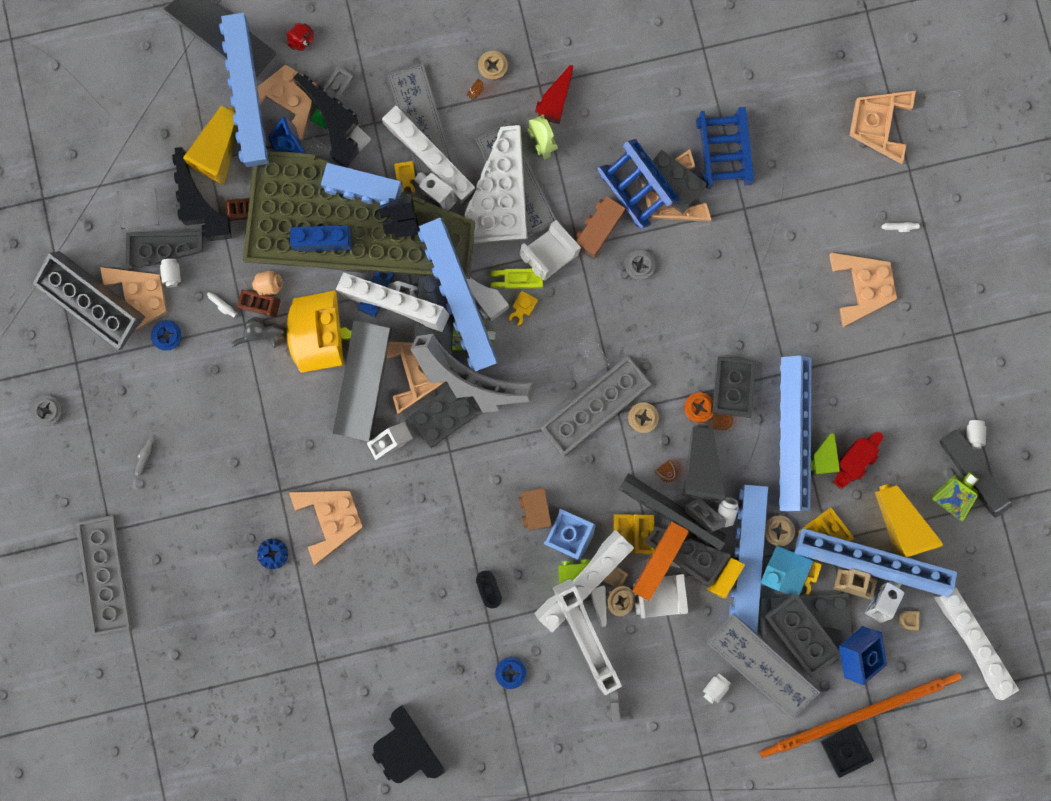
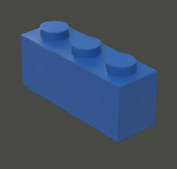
M348 226L290 227V246L294 251L352 250V231Z

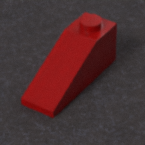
M573 65L567 67L542 96L541 102H537L535 112L538 113V116L544 115V119H547L548 122L560 124L573 74Z

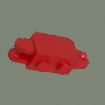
M877 431L872 433L867 439L860 438L856 440L838 461L840 472L837 473L832 483L838 488L843 489L851 481L860 480L867 472L865 468L869 464L872 466L879 458L877 454L880 450L877 447L884 439L883 434Z

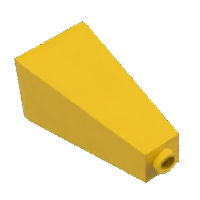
M221 105L183 159L195 171L224 186L236 142L238 125L235 126L233 114H236L235 109L230 106L226 108Z
M889 483L879 486L880 490L876 491L875 495L896 555L909 557L943 546L938 536L897 485L891 487Z

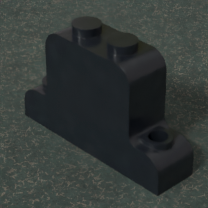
M399 706L392 712L391 718H389L395 729L380 738L373 746L374 753L372 756L377 764H382L385 769L383 773L389 781L392 779L395 783H402L419 770H422L427 778L439 777L446 770L404 706Z

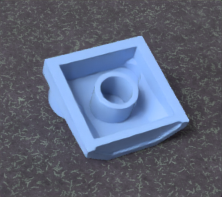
M560 509L544 544L580 560L586 553L593 538L596 525Z

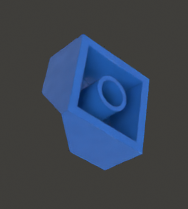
M862 626L839 645L845 679L865 685L887 665L883 635L880 631Z

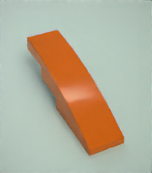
M670 522L662 539L659 540L652 556L649 557L632 590L633 593L650 601L689 532L688 530L674 522Z

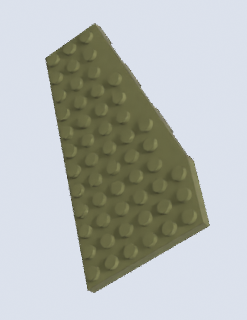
M267 151L269 164L253 166L243 255L245 263L434 276L432 271L434 264L432 260H428L425 253L427 246L425 242H421L419 235L396 238L395 233H384L383 222L390 221L391 217H380L379 203L367 204L362 202L360 198L355 197L352 200L345 198L344 194L336 193V195L325 192L321 182L326 165L330 162L320 159L313 154ZM402 191L400 198H404V195L407 193ZM412 196L419 226L438 218L444 220L465 277L470 279L475 221ZM348 226L352 231V250L294 251L290 246V227Z

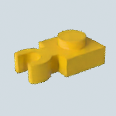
M413 161L394 164L396 180L403 183L402 191L404 192L406 188H410L412 195L415 194V188L411 184L416 178Z
M521 291L512 306L516 312L509 316V322L514 317L519 318L517 326L520 327L523 323V315L530 316L538 299Z
M815 561L812 563L804 583L807 587L806 594L811 592L810 582H817L822 566L821 563Z

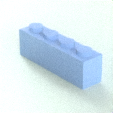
M330 163L326 165L321 186L328 194L336 195V193L344 194L343 196L348 199L354 200L356 197L362 199L361 201L364 203L373 204L375 202L380 205L388 203L389 198L394 200L400 199L403 188L402 183L398 180Z

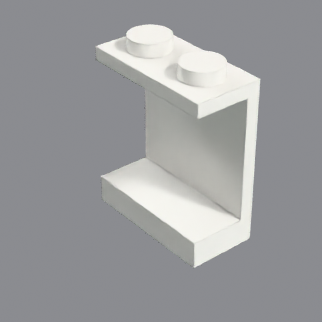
M555 220L550 224L549 231L529 246L525 243L521 245L520 256L525 263L530 264L533 272L545 281L576 258L581 247Z
M684 574L664 576L650 601L638 595L639 603H635L636 614L640 615L641 619L687 614L688 606Z

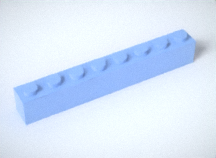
M244 13L221 16L222 23L219 26L221 34L225 38V41H222V46L228 58L225 60L226 70L230 71L228 85L233 91V96H230L232 107H235L236 114H233L235 126L238 125L239 132H236L237 143L241 145L239 159L246 167L269 164L248 21Z
M438 218L419 226V238L427 246L425 250L426 256L434 264L432 268L433 274L441 282L439 286L440 292L448 300L446 307L449 314H453L455 318L453 325L456 332H460L462 336L460 343L463 350H467L469 354L467 361L470 368H474L476 372L499 363L444 220Z
M806 356L781 357L780 511L810 512L812 358Z
M743 485L742 489H739L738 492L741 508H739L737 513V520H740L739 527H736L735 531L738 547L734 548V558H737V561L745 564L735 581V586L731 588V597H734L733 605H730L729 617L734 613L757 634L768 487Z
M802 528L798 536L794 552L797 555L850 570L855 569L869 573L871 576L948 597L954 591L957 577L956 571Z

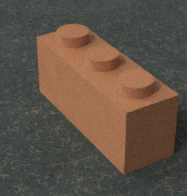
M606 196L604 201L602 199L599 200L595 207L597 211L593 216L590 214L585 222L587 226L583 231L580 230L574 238L581 247L580 250L593 259L626 209L608 196Z

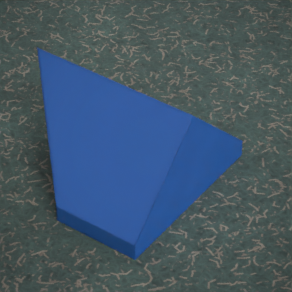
M282 117L268 135L273 151L305 153L295 125L286 117Z

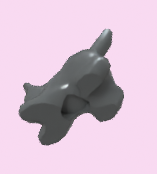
M252 317L245 323L244 337L236 339L231 345L235 347L248 341L268 340L272 343V347L276 348L284 339L282 334L286 331V328L276 324L266 325L263 319Z

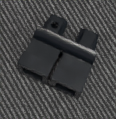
M406 194L404 198L396 200L389 198L388 203L379 206L381 218L391 217L390 221L383 222L385 234L395 233L396 238L418 235L419 223L411 194Z

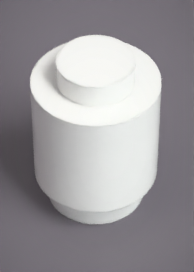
M177 259L162 260V265H160L162 284L168 288L177 287L178 283L181 282Z
M971 420L969 425H967L966 441L972 449H981L982 446L986 445L987 427L984 421Z
M725 497V500L720 502L717 511L719 515L726 519L724 527L734 525L739 510L738 501L730 497Z
M718 674L704 688L703 692L705 695L703 697L711 704L714 702L719 703L729 690L731 683Z

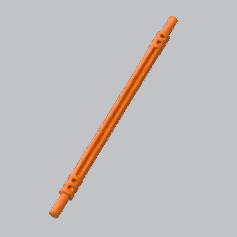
M958 672L943 679L937 678L778 741L776 745L759 751L762 758L778 752L783 753L945 689V686L962 680V677Z

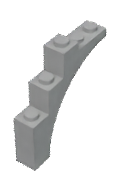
M434 334L417 336L410 348L430 383L447 381L456 398L473 396L482 413L499 411L503 404L530 402L534 393L535 386L533 383H513L496 380L466 367L442 347Z

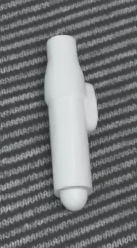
M913 222L885 223L881 227L885 230L910 232V230L919 229L920 225Z
M213 292L207 293L208 298L218 306L222 313L229 314L233 318L237 317L238 313L229 304Z

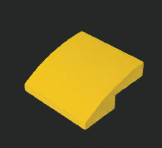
M831 507L802 527L846 541L854 539L853 535Z
M613 514V531L617 530L634 547L629 554H653L654 549L646 544L645 540L654 529V515Z
M729 558L711 586L707 587L706 590L725 599L745 564Z

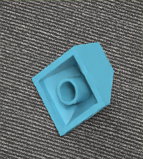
M776 546L761 584L790 595L796 592L799 596L813 560Z

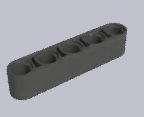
M955 429L939 441L964 478L969 472L979 478L973 487L978 491L979 499L993 517L997 518L1012 507V503L958 430Z

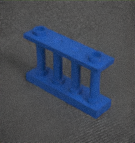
M738 107L736 114L733 116L705 119V111H701L699 117L696 118L697 129H700L705 168V172L702 173V180L707 183V189H711L712 181L739 178L744 180V186L752 185L754 174L746 107ZM737 125L738 132L736 134L707 137L706 126ZM736 142L740 145V150L737 153L709 155L708 144ZM733 160L742 162V169L740 171L711 173L710 163Z
M633 139L623 145L626 153L611 167L607 164L598 167L597 170L602 180L607 182L631 215L634 224L643 229L651 225L647 218L665 204L669 207L681 199L637 139ZM633 159L637 168L620 182L615 172L627 161ZM641 174H644L648 184L631 197L626 187ZM652 189H655L659 199L642 212L636 203Z

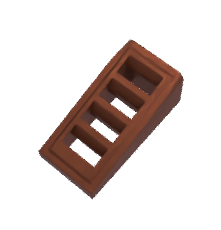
M250 198L225 200L227 217L230 221L248 219ZM240 205H244L245 213H241ZM232 206H236L237 214H233Z
M242 289L237 308L276 318L281 300L276 297L259 295L258 293ZM248 295H249V296H250V299H249L248 306H245L246 301H247V297H248ZM257 297L255 308H253L255 298ZM263 299H264L265 301H264L263 309H261V305H262V302H263Z

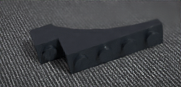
M297 73L293 77L295 85L312 100L327 126L331 142L330 158L340 166L347 168L359 153L358 143L350 137L347 139L359 124L357 114L351 109L346 110L342 107L343 104L337 98L333 97L332 99L329 97L324 88L321 86L316 87L312 84L313 81L304 74L302 76Z
M182 147L174 148L175 154H172V160L177 172H174V180L178 184L176 199L177 202H180V209L177 211L179 220L185 226L205 223V225H202V233L209 241L232 239L230 220L227 216L220 215L204 200L194 183L188 164L183 159L186 151Z

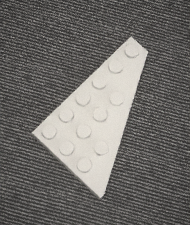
M520 125L500 127L497 140L493 144L492 152L483 168L475 193L466 209L465 217L476 223L474 244L528 239Z

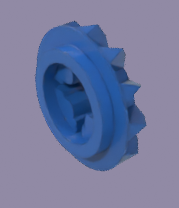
M161 321L152 329L151 340L158 349L171 351L173 348L178 347L182 340V331L172 321ZM165 329L169 334H173L169 337V343L165 338H161L165 335Z
M267 539L260 544L257 550L258 561L267 569H278L286 563L288 549L281 540ZM270 547L273 551H280L275 555V562L272 557H265L270 553Z
M505 658L496 667V680L504 688H518L525 681L526 668L517 658ZM510 664L513 671L519 672L513 675L512 682H510L509 675L502 674L509 670Z

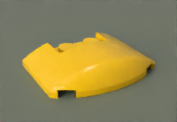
M337 291L294 298L287 317L286 332L289 351L294 363L299 368L298 370L301 373L344 366Z

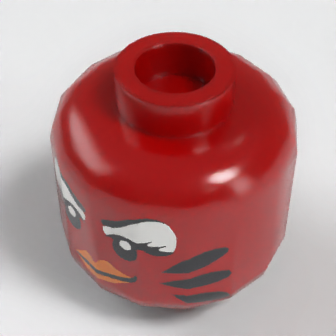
M297 23L287 31L286 38L288 41L286 43L292 50L304 51L313 43L314 32L306 23Z

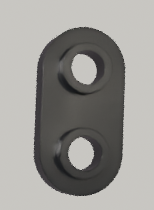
M481 571L476 577V584L482 601L488 608H497L502 602V596L495 576L490 571ZM483 577L489 578L488 584H483ZM490 595H494L496 597L495 602L492 603L489 601Z

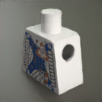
M420 172L416 176L415 181L419 184L422 194L435 206L449 211L458 201L453 189L433 173L426 176L423 172Z
M890 581L881 585L866 609L865 614L880 623L893 619L904 596V591L899 589L902 584Z

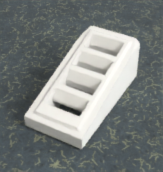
M605 585L596 587L590 595L601 627H605L607 624Z

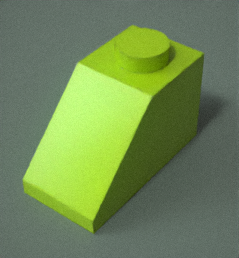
M834 433L827 435L811 456L813 476L840 472Z

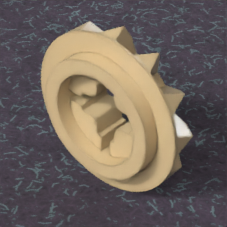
M498 51L485 52L478 61L479 72L482 77L488 80H497L503 77L508 68L506 57ZM488 61L492 64L496 62L497 70L493 68L490 70Z
M649 403L634 405L628 414L630 426L639 433H648L654 430L659 421V414L656 408ZM646 410V417L650 420L645 421L641 426V419L636 416H641Z
M774 516L766 522L764 537L770 544L781 547L793 540L795 528L790 519L784 516ZM780 525L781 530L787 533L780 534L777 539V533L771 531V529H776Z
M614 586V589L609 592L610 595L606 599L608 602L607 608L615 616H624L632 610L635 596L627 586ZM619 596L623 598L621 605L616 603L619 600Z

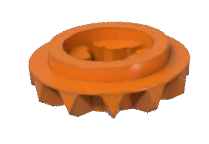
M702 392L690 395L684 405L686 416L691 421L697 423L708 421L713 416V399L708 394ZM702 401H704L702 408L705 409V411H700L699 413L695 414L696 407H694L693 404L699 405Z

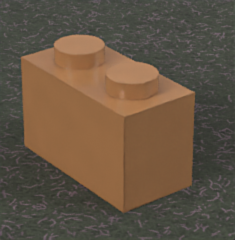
M545 489L521 492L522 497L518 498L520 509H525L526 516H522L524 528L528 527V531L551 527Z

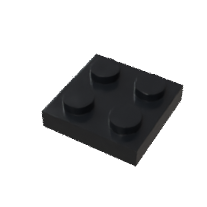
M856 724L820 741L838 778L874 761Z

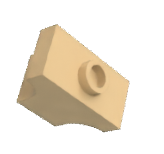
M839 569L833 589L872 600L877 580L871 578L869 573L855 569Z

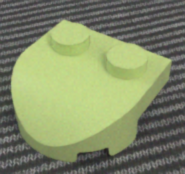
M544 115L529 120L527 132L531 139H535L537 145L534 146L538 156L542 155L544 160L550 158L551 152L557 150L558 147L554 141V134L547 119H544Z

